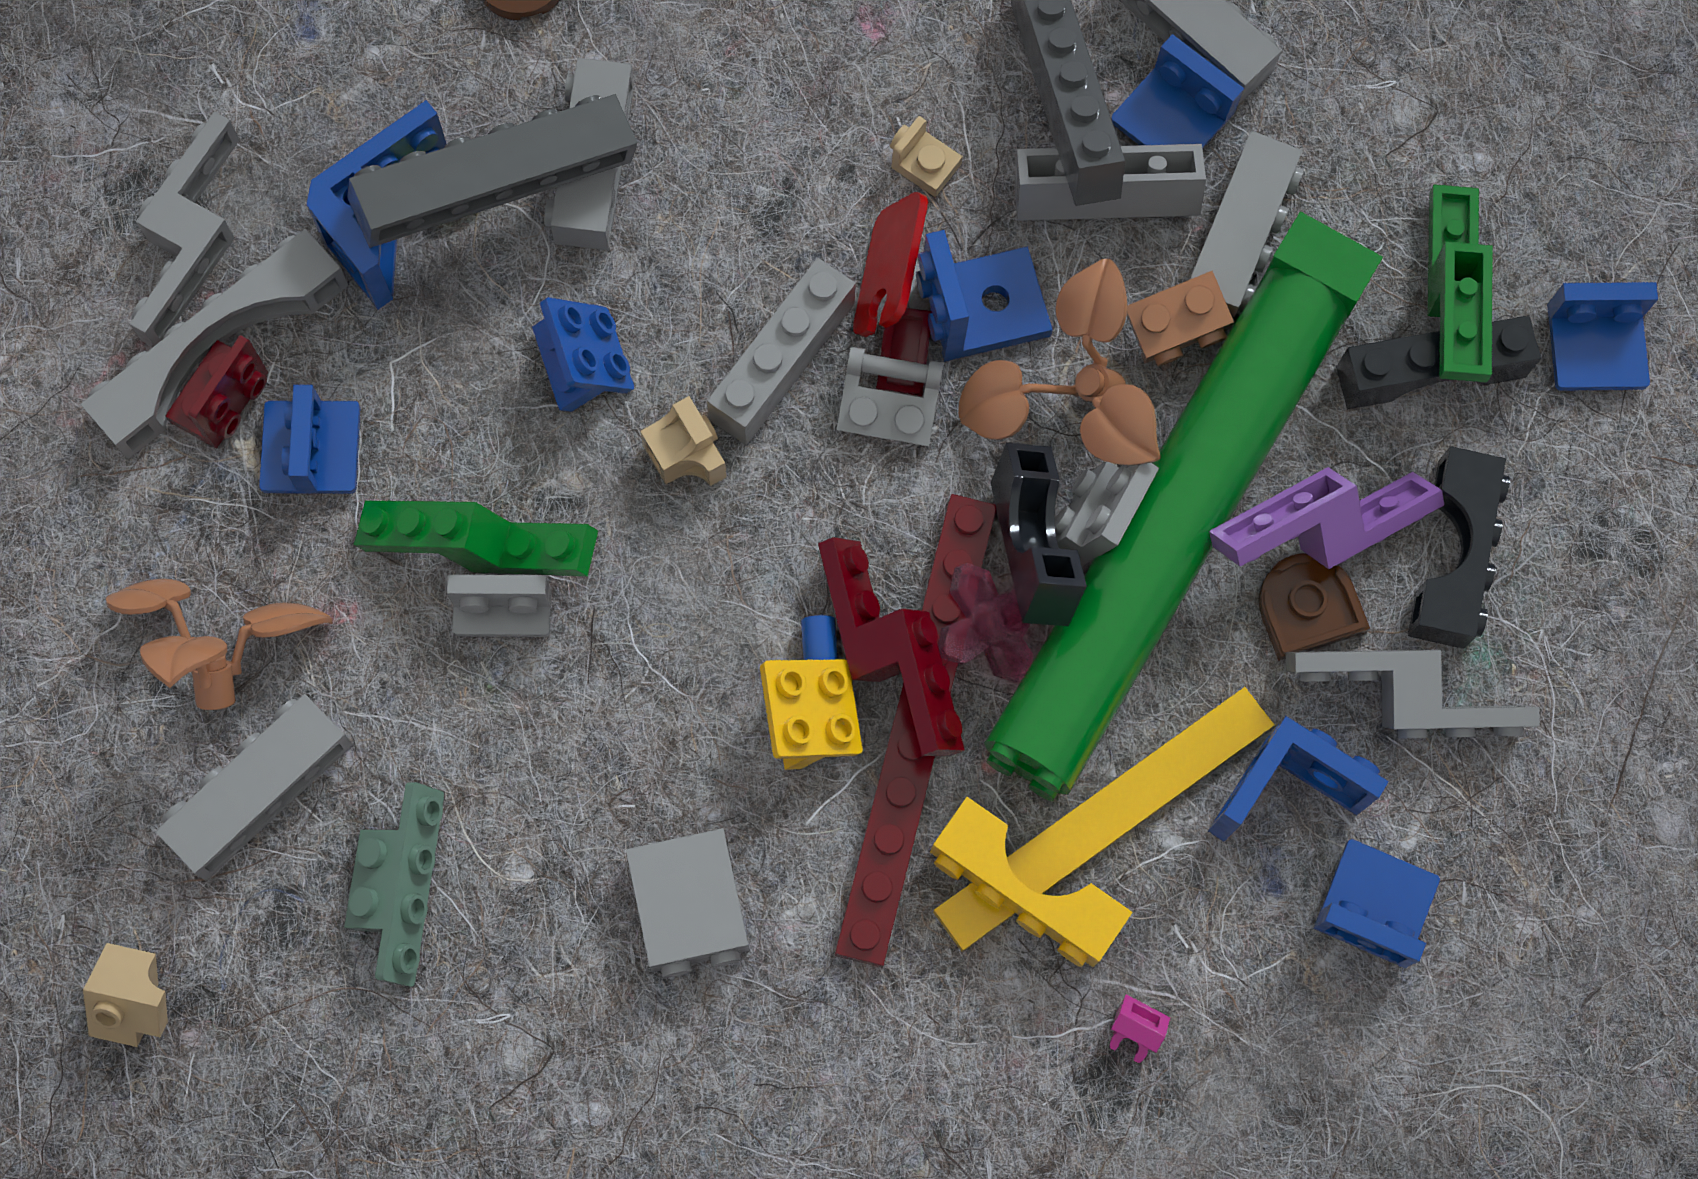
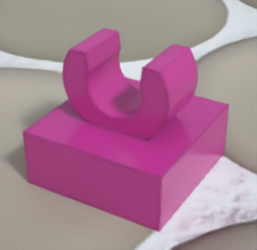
M1126 994L1117 1009L1111 1028L1114 1032L1110 1041V1048L1116 1051L1120 1042L1125 1038H1129L1138 1043L1139 1046L1133 1061L1137 1063L1142 1062L1147 1056L1148 1049L1157 1053L1166 1037L1170 1017Z

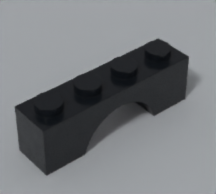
M1529 315L1492 322V376L1487 383L1479 382L1481 386L1526 378L1541 360ZM1440 331L1348 347L1336 366L1347 410L1392 402L1415 389L1449 381V379H1439Z
M1006 442L990 483L1022 623L1069 626L1087 585L1078 550L1059 549L1057 543L1055 505L1060 479L1052 447Z
M1450 446L1439 459L1434 483L1443 493L1444 506L1440 507L1439 510L1452 521L1458 532L1461 544L1460 559L1453 572L1441 577L1427 579L1417 589L1408 637L1464 649L1476 636H1482L1488 615L1487 609L1481 608L1484 591L1488 592L1490 590L1495 574V564L1489 563L1491 547L1497 546L1503 525L1502 520L1496 519L1498 505L1505 501L1510 484V476L1504 475L1506 458Z

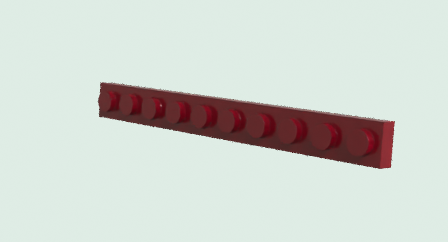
M955 494L950 496L922 611L930 613V617L938 631L937 644L943 666L950 677V694L996 511L995 504ZM904 682L835 952L837 957L880 968L884 966L935 756H922Z

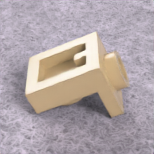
M918 116L910 127L903 125L895 134L890 144V148L893 149L891 168L936 197L961 166L963 156L927 133V121Z

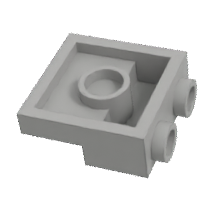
M1104 462L1092 471L1088 468L1085 469L1071 489L1074 495L1070 507L1065 506L1055 518V532L1059 549L1078 550L1081 565L1084 566L1096 557L1118 546L1159 468L1152 463L1131 465L1128 468L1121 466L1118 468L1110 462Z

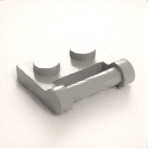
M851 346L836 430L929 446L944 363L930 360L929 365L870 355L865 354V349ZM861 372L926 383L924 396L860 386Z

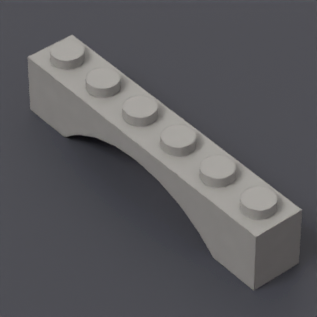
M306 229L296 236L292 235L285 238L266 260L246 268L240 274L238 281L223 293H216L209 297L203 303L198 313L186 322H179L168 329L163 340L153 348L133 356L128 361L126 369L110 381H103L96 385L88 394V398L80 405L127 460L165 431L168 421L165 415L173 405L181 385L196 364L208 354L216 340L223 342L236 332L265 320L288 315L315 313L349 286L341 267Z

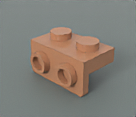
M1213 270L1127 305V317L1142 351L1141 357L1144 364L1155 360L1157 366L1173 362L1184 356L1182 348L1197 342L1201 349L1219 343L1227 338L1225 331L1230 329L1234 323Z

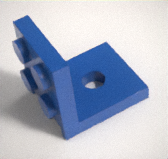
M945 230L926 234L924 252L918 253L920 271H916V281L921 298L929 299L930 311H932V313L928 314L929 328L933 340L941 341L944 362L1051 337L1053 329L1028 246L954 263ZM989 293H999L1006 298L1008 305L1001 311H991L984 306L982 298Z
M1285 716L1281 724L1276 726L1271 735L1269 734L1208 832L1224 842L1239 828L1278 766L1356 816L1380 797L1389 781L1379 775V768L1369 760L1360 756L1352 758L1337 749V742L1325 732L1318 729L1309 731Z

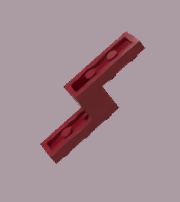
M832 537L818 543L851 679L881 682L902 674L922 756L949 757L965 751L961 737V720L954 710L949 691L950 677L941 660L937 644L938 631L930 617V613L928 611L902 608L880 617V604L873 593L868 573L869 561L865 551L862 549L861 541Z

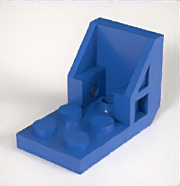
M427 100L313 178L310 183L307 207L324 244L377 310L393 300L397 239L369 248L348 200L349 178L354 177L359 170L368 166L379 165L383 168L399 163L404 156L412 152L425 151L427 154L443 149L447 143L437 112Z

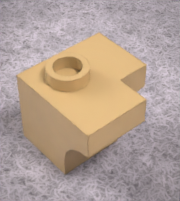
M690 396L673 404L671 410L662 419L640 431L643 447L665 484L686 475L698 476L704 479L710 486L726 478L725 461L713 441L718 439L717 434L705 414L700 415Z
M110 943L105 945L83 989L88 1034L90 1037L138 1047L144 1034L161 1037L167 1025L168 1017L165 990L157 988L159 984L155 953Z

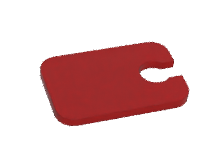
M913 192L889 205L881 211L875 221L853 322V331L856 335L868 337L875 334L878 321L877 311L881 300L886 294V302L881 312L879 325L888 328L896 324L902 318L907 308L928 208V198L924 194Z

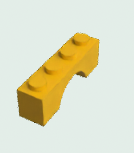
M966 797L931 848L930 853L937 857L934 864L945 874L956 880L962 875L977 885L975 893L991 906L1000 909L1002 904L1014 911L1019 915L1016 922L1032 935L1041 938L1045 933L1058 942L1060 946L1057 951L1070 962L1079 967H1083L1086 962L1094 967L1102 959L1133 912L1092 883L1077 892L1062 896L1041 894L1024 885L1013 873L1007 860L1005 839L1008 825L975 801Z

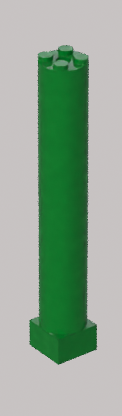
M1299 212L1275 252L1265 275L1160 448V459L1152 462L1159 469L1118 546L1093 560L1084 575L1087 587L1070 625H1054L984 742L986 749L990 753L986 762L993 769L1007 776H1011L1015 772L1030 781L1028 787L1034 793L1050 801H1054L1057 794L1066 795L1071 792L1212 551L1213 546L1209 531L1229 521L1383 259V256L1307 214Z

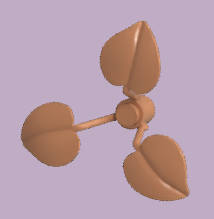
M1101 259L1075 274L1064 284L1057 298L1056 317L1060 328L1069 336H1083L1082 345L1094 361L1093 364L1085 366L1077 374L1075 385L1033 383L1022 385V372L1016 363L1006 360L989 362L974 372L961 393L958 414L963 425L985 438L992 440L1006 439L1019 432L1027 420L1029 403L1024 394L1030 392L1069 394L1080 396L1083 400L1091 402L1096 408L1085 415L1080 425L1082 441L1092 455L1103 461L1119 465H1141L1160 459L1156 434V415L1151 399L1142 389L1126 384L1124 377L1119 372L1106 368L1107 359L1098 353L1092 343V339L1103 343L1114 340L1121 332L1126 320V289L1122 275L1113 260Z
M164 578L146 580L130 585L106 597L107 607L121 614H144L157 611L163 607L172 613L180 636L163 637L144 644L140 648L141 660L145 667L169 688L191 672L196 706L204 710L223 709L235 703L233 676L242 673L241 659L246 641L251 635L260 638L275 637L323 623L333 624V620L329 615L303 604L284 602L256 608L244 614L243 622L245 625L239 630L232 660L228 661L225 656L228 652L227 643L222 639L213 636H190L182 611L177 601L191 596V590L185 583Z

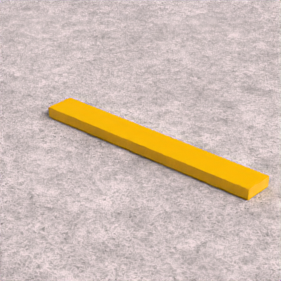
M1242 688L1009 855L1007 860L1013 873L1030 889L1041 894L1045 893L1272 729L1274 723L1247 688ZM970 883L933 911L961 952L1016 914L1004 904H1002L1000 909H997L982 900L975 893L978 886L974 883Z

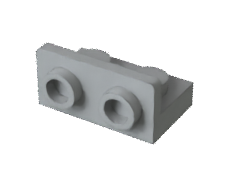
M448 575L447 595L453 604L452 631L455 636H549L551 588L546 575Z

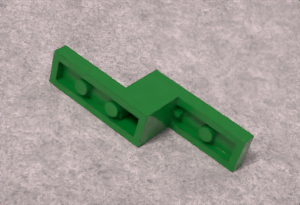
M1433 184L1429 192L1427 316L1440 317L1439 379L1487 383L1492 376L1493 245L1479 244V188Z
M365 500L354 546L365 552L440 554L473 573L588 577L598 530L589 524L509 522L477 502Z

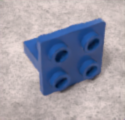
M550 297L540 302L544 319L532 326L559 410L572 412L604 391L627 394L634 389L629 362L623 354L616 334L615 321L606 307Z
M293 385L292 401L265 402L259 484L263 493L286 494L355 493L357 490L361 411L359 403L357 401H321L313 385Z

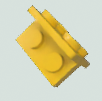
M767 660L760 665L772 753L774 758L783 759L784 770L802 769L824 757L856 756L862 753L863 748L854 691L847 660Z

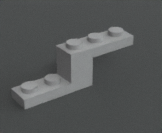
M215 111L206 123H202L196 128L191 138V145L181 159L175 160L169 166L165 174L164 183L154 196H150L144 201L136 220L137 225L149 242L176 256L175 260H169L162 268L159 282L149 297H144L137 303L132 314V321L129 323L140 340L151 347H154L163 340L165 333L179 319L234 240V236L225 219L196 204L198 198L239 142L231 121Z
M1441 650L1285 652L1286 671L1300 672V681L1302 682L1330 681V672L1347 671L1349 681L1378 680V671H1381L1382 727L1397 729L1398 738H1427V729L1445 728L1446 737H1475V728L1493 727L1494 736H1524L1523 727H1540L1539 707L1535 706L1442 707Z

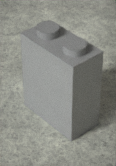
M724 828L626 849L648 963L652 973L661 971L663 978H669L692 972L691 964L710 960L712 967H719L741 961L740 953L748 952L749 946Z

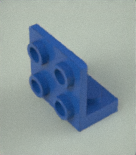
M1172 34L1161 46L1155 68L1112 114L1111 120L1116 128L1139 145L1202 144L1203 150L1235 114L1244 88Z
M1656 282L1562 284L1547 304L1555 388L1557 390H1645L1650 385L1643 316L1658 301Z
M1351 839L1345 844L1313 929L1398 966L1407 968L1420 962L1426 943L1418 938L1440 878L1436 874Z

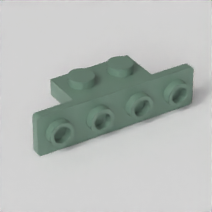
M408 782L405 785L398 830H360L344 928L355 931L382 932L375 978L379 981L412 987L415 984L417 968L420 962L421 941L428 910L427 903L432 871L435 865V852L444 801L443 791L417 782Z

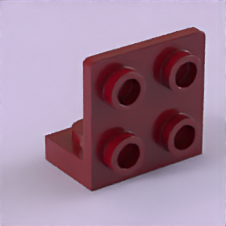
M240 335L234 345L230 347L216 340L165 415L167 420L216 449L224 438H230L240 424L241 412L250 399L255 400L262 393L267 382L266 375L268 371L251 341Z

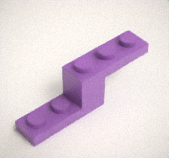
M1327 467L1209 532L1212 546L1238 566L1254 561L1262 554L1288 540L1298 537L1300 549L1330 569L1444 506L1443 493L1440 488L1416 473L1411 472L1359 500L1357 486Z

